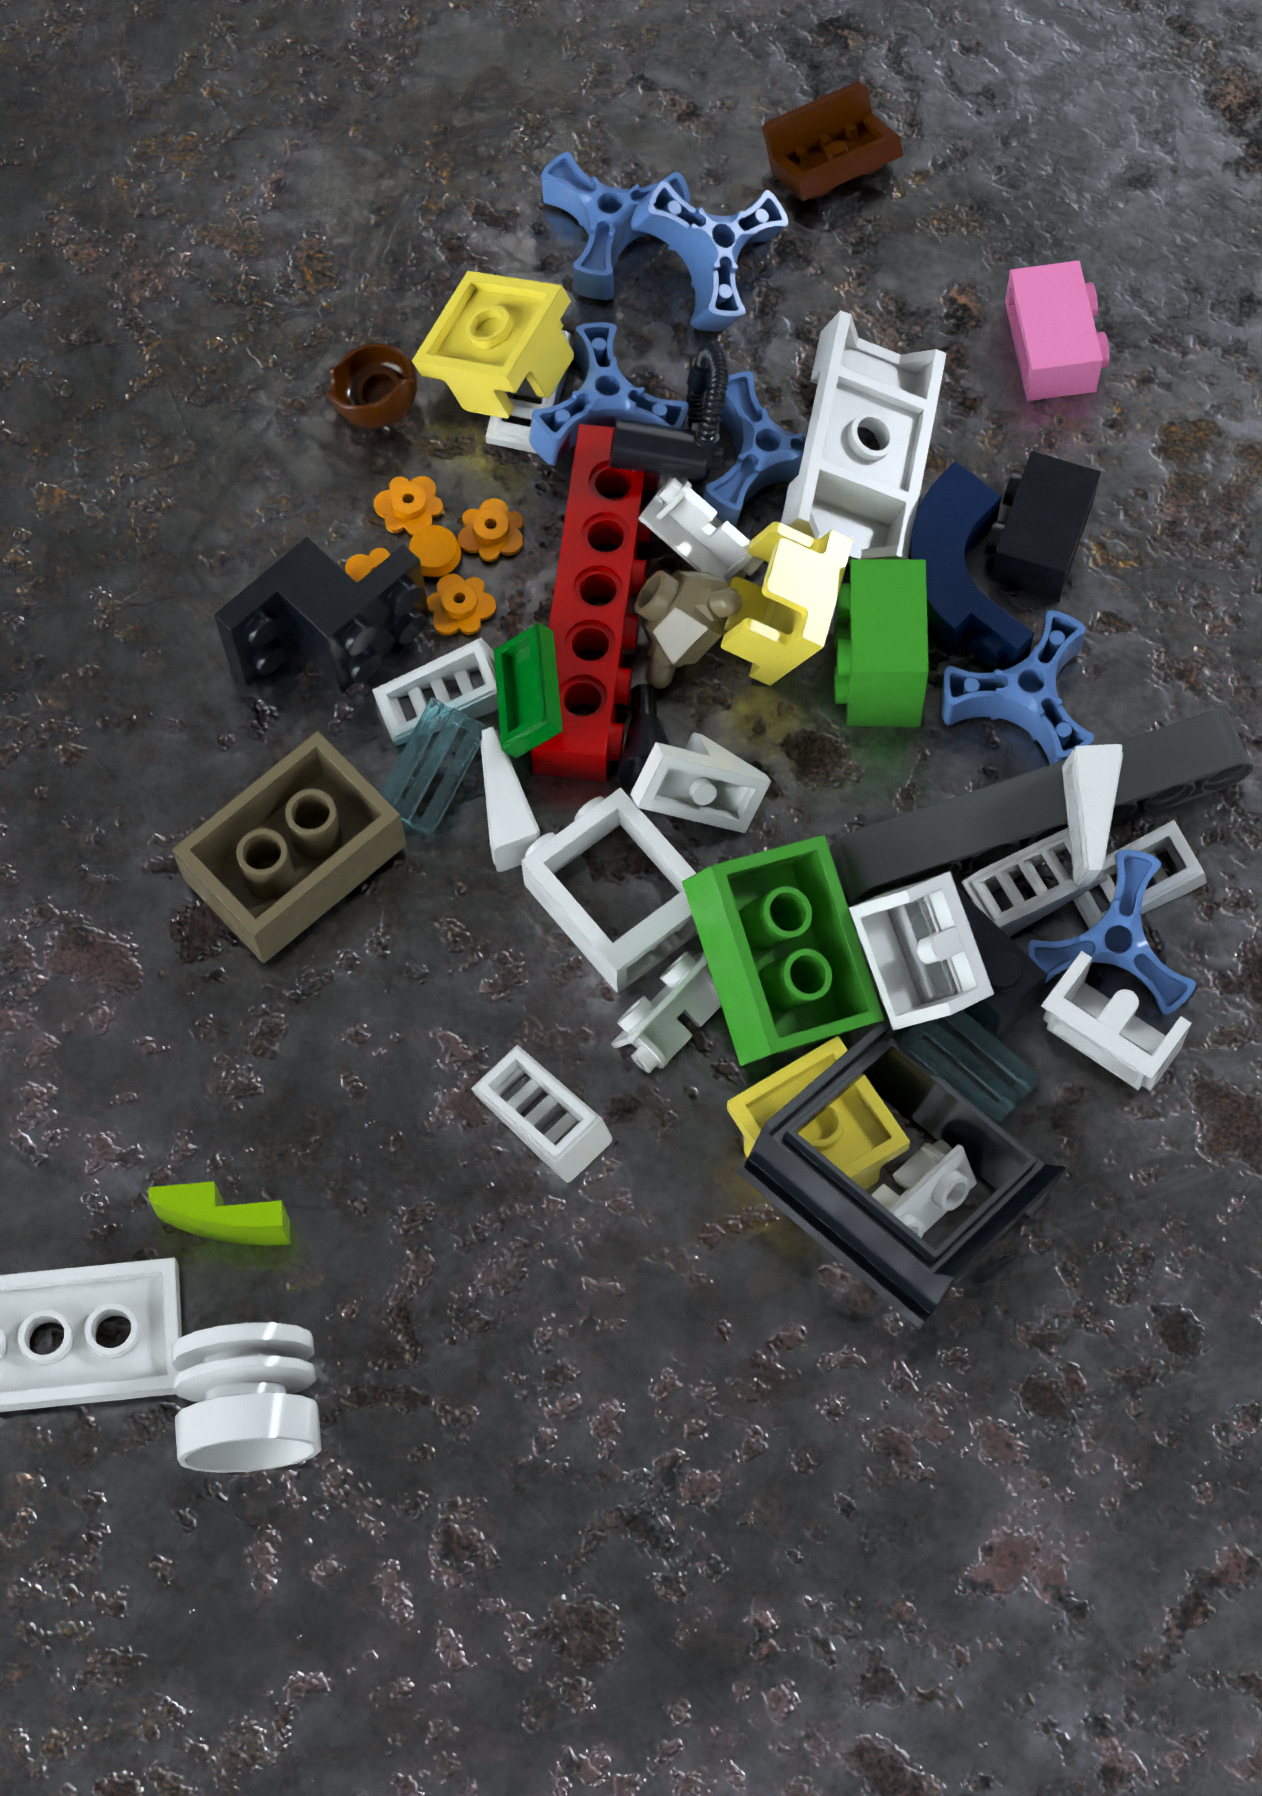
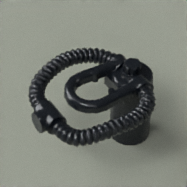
M708 342L700 346L698 353L690 359L686 396L689 410L687 412L689 429L616 418L611 439L609 467L687 478L688 482L694 486L701 484L709 477L711 468H721L724 451L722 448H718L717 445L720 438V415H722L721 409L724 407L723 403L725 402L724 397L726 396L725 391L727 390L729 373L726 358L718 345Z

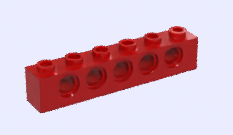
M579 424L549 622V629L554 632L563 731L531 750L534 775L607 782L610 760L620 761L623 752L625 725L615 723L618 704L629 705L632 669L623 668L625 650L636 651L640 615L630 612L632 597L638 596L643 585L646 583L647 560H638L640 543L650 544L653 532L638 517L646 508L647 490L658 491L660 474L609 467V454L614 427ZM608 492H621L625 494V496L618 499L603 497ZM601 544L618 546L616 550L611 552H600L594 549ZM598 596L612 600L603 606H593L586 603L589 599ZM588 650H596L605 654L593 661L583 660L578 657L579 654ZM583 704L591 705L597 709L588 716H577L569 712L575 706Z

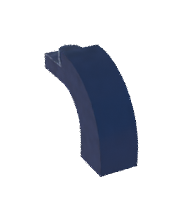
M955 461L930 487L918 508L912 529L909 559L926 560L927 629L929 637L949 657L967 641L974 654L982 662L991 667L999 666L1001 669L1006 670L1024 661L1030 655L1034 632L983 594L972 581L965 564L968 555L991 532L994 521L998 520L1002 495Z

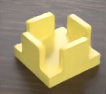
M467 271L412 359V362L421 376L440 379L446 382L464 410L508 419L514 410V406L505 391L516 393L526 377L538 397L550 398L572 362L574 352L561 331L563 324L560 320L571 300L562 285Z
M772 522L751 540L748 553L769 563L763 586L756 585L739 576L733 577L727 583L729 588H733L741 594L743 606L737 614L728 616L722 633L724 636L721 643L723 650L753 663L749 677L771 686L824 647L852 547V538L830 530L822 538L815 539L780 522Z
M839 1036L827 1041L727 1101V1111L744 1136V1153L747 1158L765 1122L848 1051ZM865 1075L798 1133L864 1190L878 1182L880 1169L884 1164L909 1150L910 1140Z

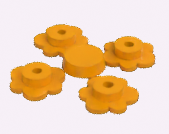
M402 476L393 478L389 483V490H384L376 495L374 509L380 517L385 518V526L389 532L400 533L405 529L408 534L412 535L408 549L420 559L423 576L441 577L437 583V593H432L427 597L428 610L434 614L433 626L435 630L442 635H453L459 630L466 635L476 634L481 628V621H486L495 614L496 601L492 595L485 592L484 582L480 578L470 577L464 580L457 574L449 573L458 565L461 559V549L467 553L479 552L480 558L485 562L496 561L500 554L511 556L520 552L524 544L523 535L520 532L524 525L523 516L517 511L508 512V506L501 499H487L480 505L479 510L472 508L463 513L462 523L464 527L460 530L457 540L449 529L433 525L432 518L438 517L443 512V503L440 498L436 497V485L431 478L418 476L411 481ZM375 548L370 552L369 556L364 554L354 555L346 562L345 571L358 583L389 557L390 553L384 548Z

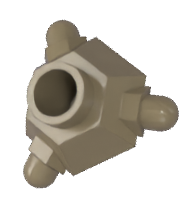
M660 570L646 581L637 596L634 609L636 613L644 617L641 626L650 642L647 652L650 660L645 674L648 684L657 689L667 687L673 679L676 667L695 664L721 637L728 616L737 614L743 606V598L737 590L729 588L725 580L709 572H698L696 570L675 571L671 576Z

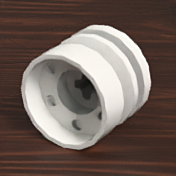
M275 1322L239 1323L195 1331L178 1338L171 1346L172 1364L176 1370L180 1371L173 1379V1390L178 1397L198 1402L181 1409L175 1416L177 1460L182 1467L195 1471L216 1473L259 1471L297 1464L315 1457L322 1450L319 1409L316 1401L302 1395H294V1393L309 1388L316 1381V1370L312 1363L307 1362L314 1355L313 1336L309 1330L297 1325Z

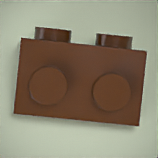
M861 81L854 82L769 120L762 126L772 174L802 201L826 195L833 187L857 176L872 174L881 169L884 164L903 156L900 136L873 114L868 87Z

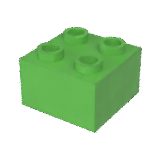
M850 560L848 583H841L836 601V612L834 613V649H837L834 700L835 704H846V727H920L928 678L926 560Z

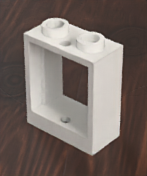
M621 787L605 799L602 796H598L587 802L577 812L573 823L556 835L550 832L538 838L526 851L525 858L521 860L526 888L617 994L698 934L682 884L683 880L693 876L696 872L646 815L637 808L636 804ZM621 825L680 893L612 943L554 874Z

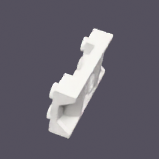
M840 311L820 332L810 382L817 384L800 471L799 475L789 483L781 519L782 524L815 539L822 538L830 530L852 538L853 543L847 561L849 564L851 559H908L912 529L916 517L947 353L933 349L900 355L860 339L852 315L844 311ZM858 427L867 428L874 433L880 445L878 451L871 450L862 444L857 433Z

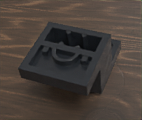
M308 537L304 538L214 614L230 670L246 686L258 676L268 675L275 671L285 660L288 651L293 648L340 694L354 682L362 683L369 679L379 668L382 658L400 643L404 645L413 641L422 632L427 620L430 618L420 559L404 544L357 583Z

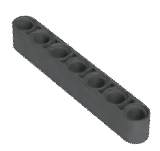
M1225 710L1207 712L1114 743L1122 745L1123 758L1111 827L1223 790L1247 777L1253 770V764L1229 713ZM1066 760L857 829L837 839L830 845L829 850L851 907L882 893L918 883L949 871L953 881L974 874L1007 856L1068 828L1062 766Z

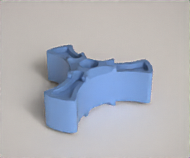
M564 152L554 158L541 173L543 202L561 208L573 215L578 220V224L585 228L589 236L583 253L573 263L575 292L592 299H613V268L617 264L620 253L636 238L647 237V233L635 231L631 228V219L640 201L661 181L639 188V184H636L631 189L601 184L597 177L593 176L591 178L585 174L575 162L572 154ZM675 171L663 179L669 182L673 190L690 205V192L684 177L679 172Z
M666 180L661 181L640 201L631 219V228L633 230L658 237L669 245L667 247L669 250L676 251L683 259L692 277L691 288L695 289V308L690 325L698 330L713 332L727 329L746 313L739 297L735 280V271L738 270L736 262L742 247L750 243L768 242L788 225V218L783 207L769 190H765L744 211L730 216H717L705 213L701 207L696 209L689 205L673 190Z
M594 322L581 324L576 327L573 359L579 366L585 382L578 391L572 392V397L551 407L535 409L532 412L529 442L536 453L550 465H557L562 456L576 445L579 424L614 427L617 418L683 429L685 427L688 412V403L686 401L665 400L644 393L645 388H636L622 375L617 367V359L613 355L617 331L615 324Z
M742 371L728 376L729 380L727 390L725 391L724 407L721 409L722 415H720L721 420L727 426L734 439L733 445L736 447L737 461L722 477L706 485L702 498L718 512L715 516L722 523L728 521L735 528L742 507L759 490L778 482L786 481L790 483L799 475L806 437H803L804 433L793 434L777 425L768 416L766 408L761 407L756 397L754 375L750 371Z
M1049 610L1045 615L1041 640L1038 646H1035L1031 654L1019 664L1003 671L994 669L993 673L968 672L954 666H948L944 673L940 696L941 715L944 723L952 725L973 717H991V720L999 718L1008 720L1024 728L1030 733L1034 741L1037 740L1040 743L1050 765L1066 760L1075 746L1093 745L1094 735L1078 725L1068 715L1062 706L1063 701L1059 698L1056 689L1058 673L1070 659L1081 651L1086 627L1069 615Z
M1129 849L1119 850L1114 856L1117 869V884L1114 897L1108 910L1099 922L1085 933L1068 940L1054 942L1031 940L1028 944V955L1048 974L1045 982L1047 983L1055 975L1069 968L1080 952L1083 951L1092 957L1091 963L1111 964L1133 974L1150 991L1159 1012L1165 1015L1170 1014L1189 998L1196 987V982L1164 965L1151 950L1143 932L1141 923L1143 895L1150 879L1161 866V861L1153 855Z

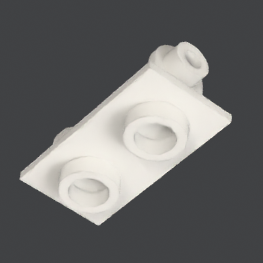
M669 477L638 519L698 572H709L725 580L727 583L735 576L744 579L746 575H752L764 560L748 553L751 541L728 521L722 523L715 516L718 512L691 489L692 484L688 481L681 484L676 478Z
M688 952L679 956L661 975L660 979L666 986L650 1002L645 996L641 997L617 1022L623 1031L613 1040L611 1045L614 1048H618L631 1043L637 1049L631 1055L633 1061L647 1073H651L655 1067L663 1069L670 1059L693 1036L677 1019L682 1012L697 1027H701L721 1007L704 952L694 957Z
M938 1139L933 1145L924 1143L893 1174L895 1182L906 1189L902 1195L899 1196L883 1183L871 1196L922 1238L923 1234L947 1211L954 1210L962 1204L969 1190L977 1182L964 1148L958 1144L952 1149L945 1141Z

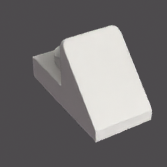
M694 732L685 749L655 742L630 795L637 808L745 833L771 780L765 773L709 738Z

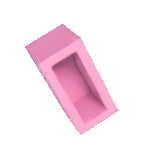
M1080 260L1011 269L1005 305L1026 400L1033 401L1096 392L1101 368L1109 366V345L1105 332H1096L1093 319L1097 317L1098 313L1096 289L1093 282L1085 283Z

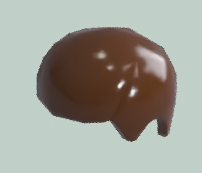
M371 342L351 350L337 366L330 368V390L326 391L334 408L354 426L378 429L398 422L409 412L417 393V373L410 357L393 345Z

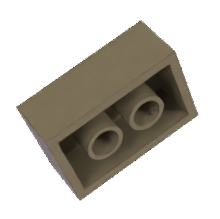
M317 730L177 844L172 851L183 879L264 964L407 844L401 815Z

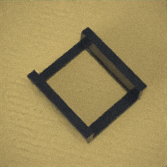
M882 1021L765 1122L748 1158L739 1165L736 1172L917 1328L921 1329L936 1314L954 1282L1024 1213L1032 1219L1048 1203L1051 1198L1049 1197L1050 1193L1067 1167L1044 1164L887 1034L889 1026ZM863 1075L867 1077L874 1088L937 1140L942 1139L952 1149L960 1144L964 1148L971 1169L997 1189L936 1250L798 1134Z

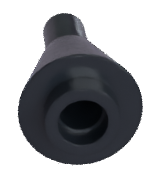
M638 684L631 689L633 719L630 721L617 773L619 780L630 788L634 787L655 742L670 745L661 721L657 717L656 691L650 684Z

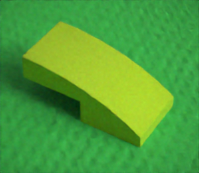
M215 1181L148 1187L149 1201L158 1218L178 1229L197 1236L242 1245H291L290 1221L282 1200L224 1206Z

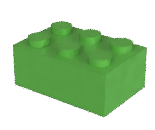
M825 834L714 864L682 881L740 1066L832 1039L836 1036L845 1035L884 1020Z

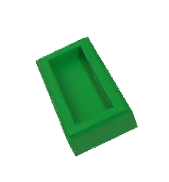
M540 622L493 650L501 750L515 758L522 756L563 731L554 632Z

